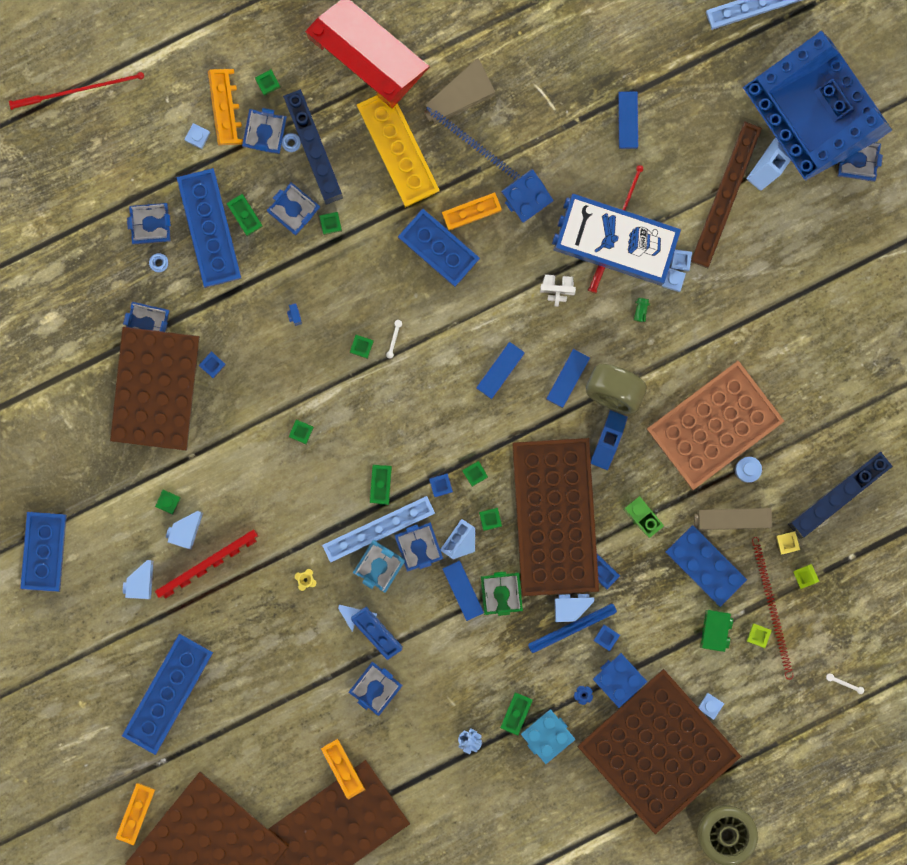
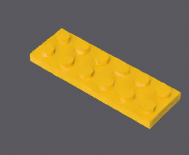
M376 95L357 104L362 119L405 208L440 192L398 103L391 109Z

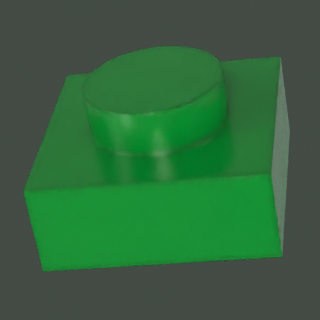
M272 69L255 77L263 96L281 88Z
M338 212L319 216L323 235L342 232Z
M355 335L350 353L368 359L374 340Z
M296 419L289 438L307 445L314 427Z
M479 461L462 470L471 487L488 478Z
M162 490L155 507L173 515L181 497Z
M498 508L479 512L483 531L502 527Z

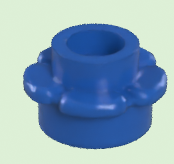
M579 686L576 689L574 698L578 700L579 704L585 705L587 702L590 703L592 701L593 691L590 687Z

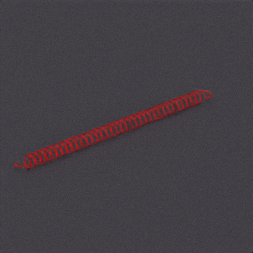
M765 583L762 584V585H767V586L763 587L764 589H765V588H770V589H772V587H768V586H770L771 584H765ZM775 617V618L771 619V620H778V621H780V619H776V618H778V617ZM775 622L772 623V624H777V625H775V626H773V627H780V628L782 627V626H778V625H780L781 623H775ZM781 642V643L777 644V645H784V646H786V644H782V643H784V642ZM785 660V661L782 662V663H788V664L791 663V662H786V661H788V660Z

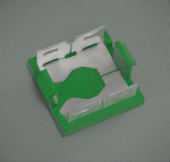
M505 571L495 572L491 576H481L484 615L498 614V616L510 615V612L523 611L519 573L506 574Z

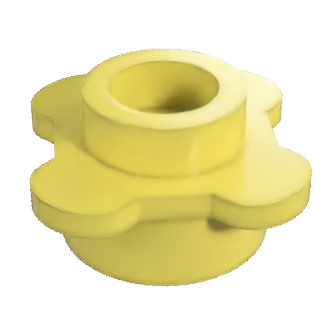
M311 569L295 574L299 590L304 591L308 587L316 586L317 582L312 576L313 571Z

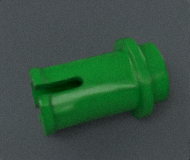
M638 298L635 301L637 305L634 321L646 322L647 308L650 306L649 299Z

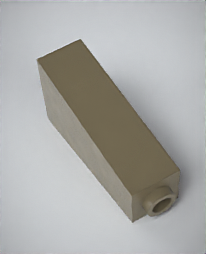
M479 58L473 61L426 104L424 114L428 122L432 121L433 125L439 123L441 115H443L442 119L446 117L445 120L495 96V90Z
M772 508L698 510L697 514H694V526H697V530L772 528Z

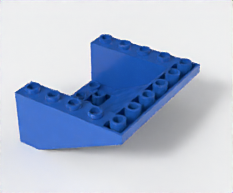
M822 30L743 87L804 180L810 179L877 142L892 131V128L834 43Z

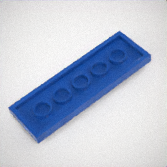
M214 168L177 177L204 288L242 279Z
M179 634L122 737L156 755L214 652Z

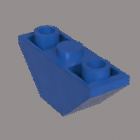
M609 411L591 459L592 465L608 471L622 437L627 416Z

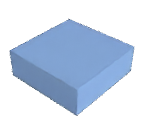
M675 249L670 268L690 271L692 252Z

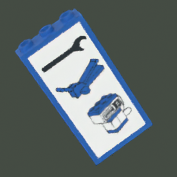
M576 194L566 198L563 206L566 211L564 216H560L557 225L560 227L558 234L555 233L552 245H555L553 251L662 286L665 283L681 229Z

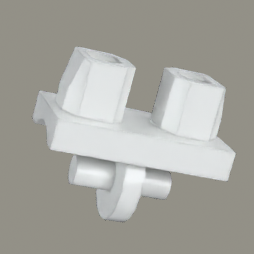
M545 275L543 284L540 287V293L555 294L548 295L547 300L555 301L554 306L556 307L559 306V301H567V296H560V294L574 295L576 290L573 277L563 276L562 286L555 285L554 275Z

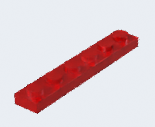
M253 529L157 589L155 593L158 598H169L175 594L174 590L179 586L183 589L191 584L190 580L195 576L197 578L204 576L208 573L207 569L211 566L216 568L224 563L223 559L227 556L232 558L241 552L239 549L246 545L248 548L257 542L256 538L259 535Z

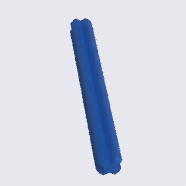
M614 604L607 605L529 643L528 647L531 653H535L615 614L617 610Z

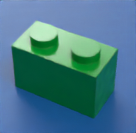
M706 610L700 648L725 652L726 648L729 649L730 637H728V630L732 629L733 618H730V613Z

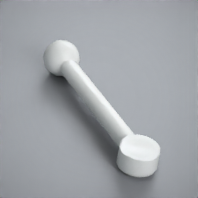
M400 320L395 321V331L390 349L386 353L387 358L394 356V345L398 330L402 326Z
M833 674L826 675L828 681H835L857 691L858 694L864 693L863 687H856L835 678Z

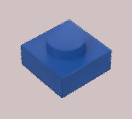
M297 304L289 305L290 311H287L289 321L294 322L295 326L301 325L302 320Z
M211 351L199 366L214 379L226 364Z
M448 474L429 479L434 498L453 493Z
M603 624L593 641L610 651L620 635Z

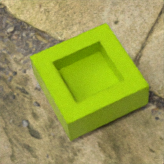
M812 564L793 571L800 589L820 582Z
M753 623L746 642L766 648L772 630Z

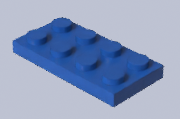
M424 209L416 215L398 236V239L454 287L459 284L480 260V257Z
M27 512L20 589L60 592L67 515Z
M693 525L665 552L719 607L747 581Z

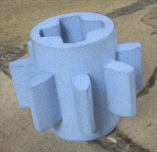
M471 728L469 732L464 730L459 736L458 742L460 745L458 747L468 754L471 751L477 752L482 745V740L480 739L482 735Z

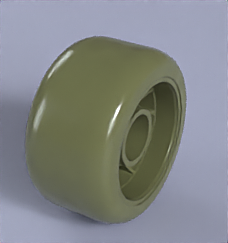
M599 364L594 367L586 385L587 395L595 402L611 410L626 414H633L638 411L647 391V386L640 377L630 371L610 364Z
M721 805L709 810L701 819L698 827V842L702 851L712 861L721 865H737L746 861L755 851L758 842V831L755 822L748 813L736 806ZM729 829L731 837L725 840L722 838V832Z

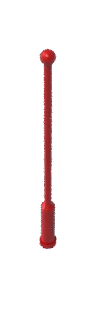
M139 72L137 75L50 95H37L15 101L10 100V109L14 110V108L41 103L45 99L137 78L142 80L144 73Z
M642 165L636 167V175L622 208L624 211H626L638 177L644 170ZM598 265L591 285L588 287L589 292L597 293L605 267Z

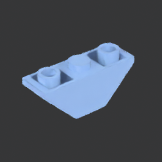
M776 137L747 177V180L760 191L778 178L791 161Z

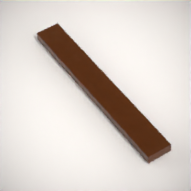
M745 121L742 125L691 258V262L707 269L710 266L762 130L761 127Z

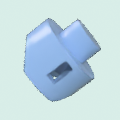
M744 457L736 463L735 475L742 482L752 483L761 476L762 465L754 457Z

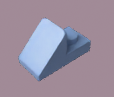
M339 605V611L353 632L355 624L351 621V617L359 612L360 609Z

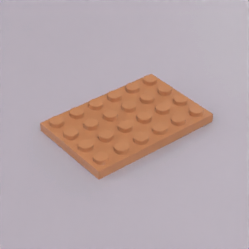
M737 361L646 430L689 487L694 490L781 425L784 420L745 368Z

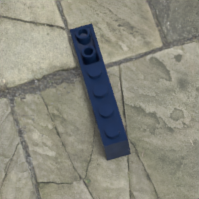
M301 89L284 95V100L325 205L343 199L342 192Z
M879 452L788 523L789 527L793 532H796L799 539L806 537L893 466L882 452Z

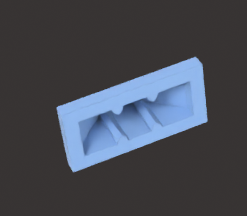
M461 519L440 551L452 559L475 552V527Z

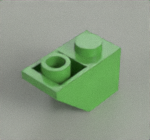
M640 496L623 509L648 538L664 527Z

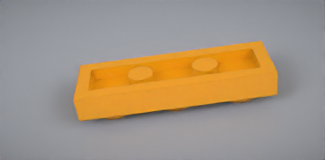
M492 193L442 212L448 231L501 212L502 209L496 193Z
M338 739L321 748L348 800L365 790Z
M136 783L115 839L133 846L135 845L156 789Z

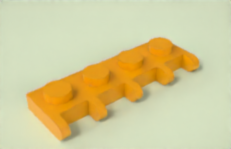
M210 69L208 71L218 145L243 144V139L237 138L236 128L242 127V123L235 122L234 110L239 109V104H233L231 91H236L237 86L230 85L229 75L235 73L234 69Z

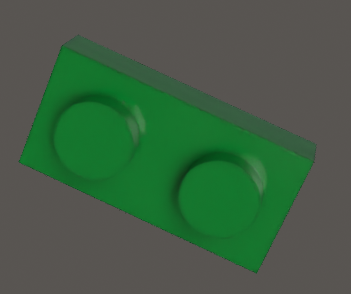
M243 194L226 203L246 236L263 227Z
M372 466L370 503L389 505L392 466Z
M515 692L500 728L518 736L533 699Z

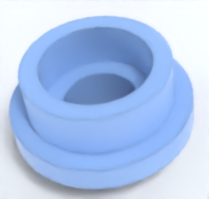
M288 133L283 137L282 146L286 151L295 152L300 148L301 141L298 135ZM290 140L295 141L293 146L288 145Z
M161 253L152 255L149 260L150 268L155 272L165 271L169 264L167 257ZM157 260H162L161 266H156Z

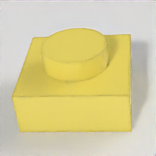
M795 531L776 536L780 555L800 550Z

